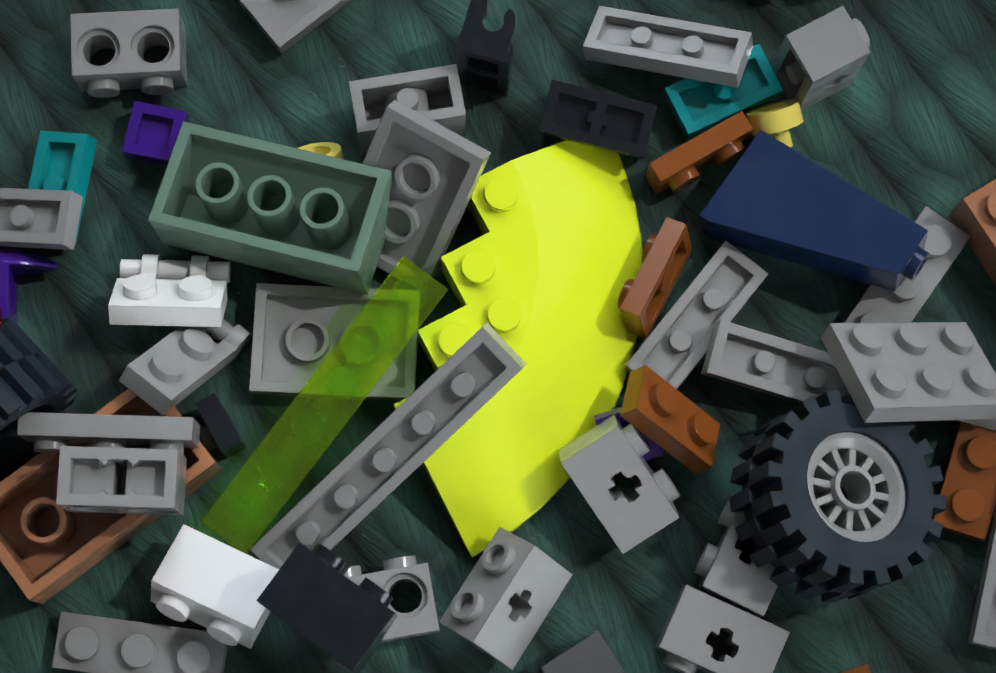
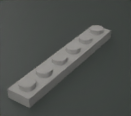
M486 323L250 550L260 561L277 569L282 567L299 542L310 551L314 549L318 542L331 550L518 374L527 363Z

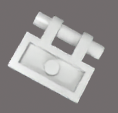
M143 254L142 260L121 259L120 278L116 280L108 304L110 325L221 327L228 300L227 283L231 281V262L210 261L209 256L192 255L191 261L161 260V255Z

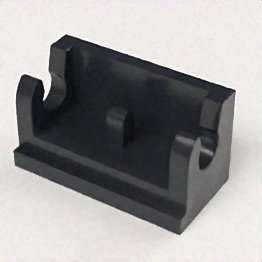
M471 0L456 47V64L460 83L507 96L510 88L513 59L511 40L515 29L514 12L511 9L506 12L503 19L504 25L500 30L489 31L482 23L483 19L487 16V0Z
M552 80L539 134L644 159L657 105Z

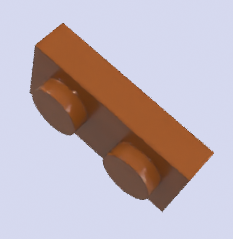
M740 111L649 163L645 178L656 195L669 187L673 193L679 192L700 178L701 175L698 172L700 169L716 161L719 167H722L740 157L746 151L744 144L747 143L753 127L743 111Z
M666 217L659 233H653L648 238L642 252L643 264L635 279H628L621 290L618 308L627 331L645 339L648 338L693 250L685 223Z
M644 365L631 371L620 416L695 474L712 468L720 423L648 366Z
M958 421L942 472L944 481L939 483L937 495H946V511L932 516V520L943 524L942 530L981 542L986 540L996 504V431Z

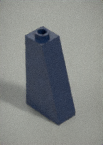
M762 130L756 135L700 214L701 233L710 239L723 243L728 241L734 246L892 291H896L905 277L913 281L922 270L930 255L928 251L924 250L928 234L927 229Z

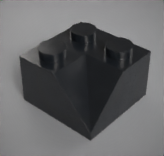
M299 542L256 601L354 673H360L397 617L396 613L388 608L394 597L367 577L358 586L344 576L350 567L346 565L345 561L319 542L312 551Z

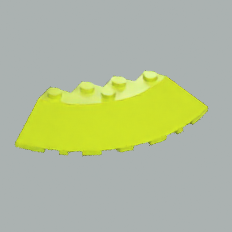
M565 140L513 159L480 176L467 205L482 236L441 257L442 272L461 308L418 330L419 343L434 371L436 372L486 323L527 363L518 374L422 463L471 558L484 551L499 527L513 533L538 512L567 483L571 477L561 464L559 450L596 426L594 415L615 408L628 375L625 365L634 354L638 336L627 331L618 308V300L626 281L630 278L635 279L643 264V249L635 200L623 163L617 152ZM405 398V399L401 400L400 402L394 404L395 410H396L407 398Z

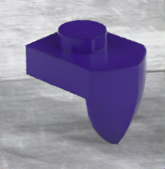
M0 249V328L4 323H12L14 326L18 325L17 276L51 272L58 269L57 263L41 255L23 250Z

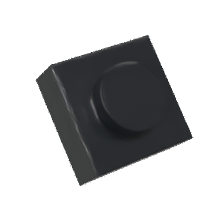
M215 393L195 403L202 418L197 420L200 425V436L209 451L219 447L228 459L246 449L243 440Z

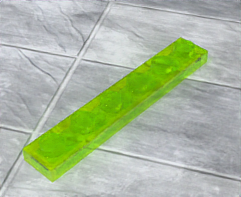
M404 255L201 522L236 549L247 554L442 299L448 288Z

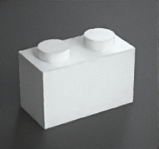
M183 524L151 580L150 601L156 603V608L162 614L173 620L184 622L186 619H189L206 627L208 634L223 644L236 646L239 643L251 649L271 612L256 600L279 569Z

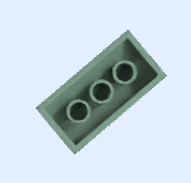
M183 121L148 221L163 244L368 295L384 245L392 172Z

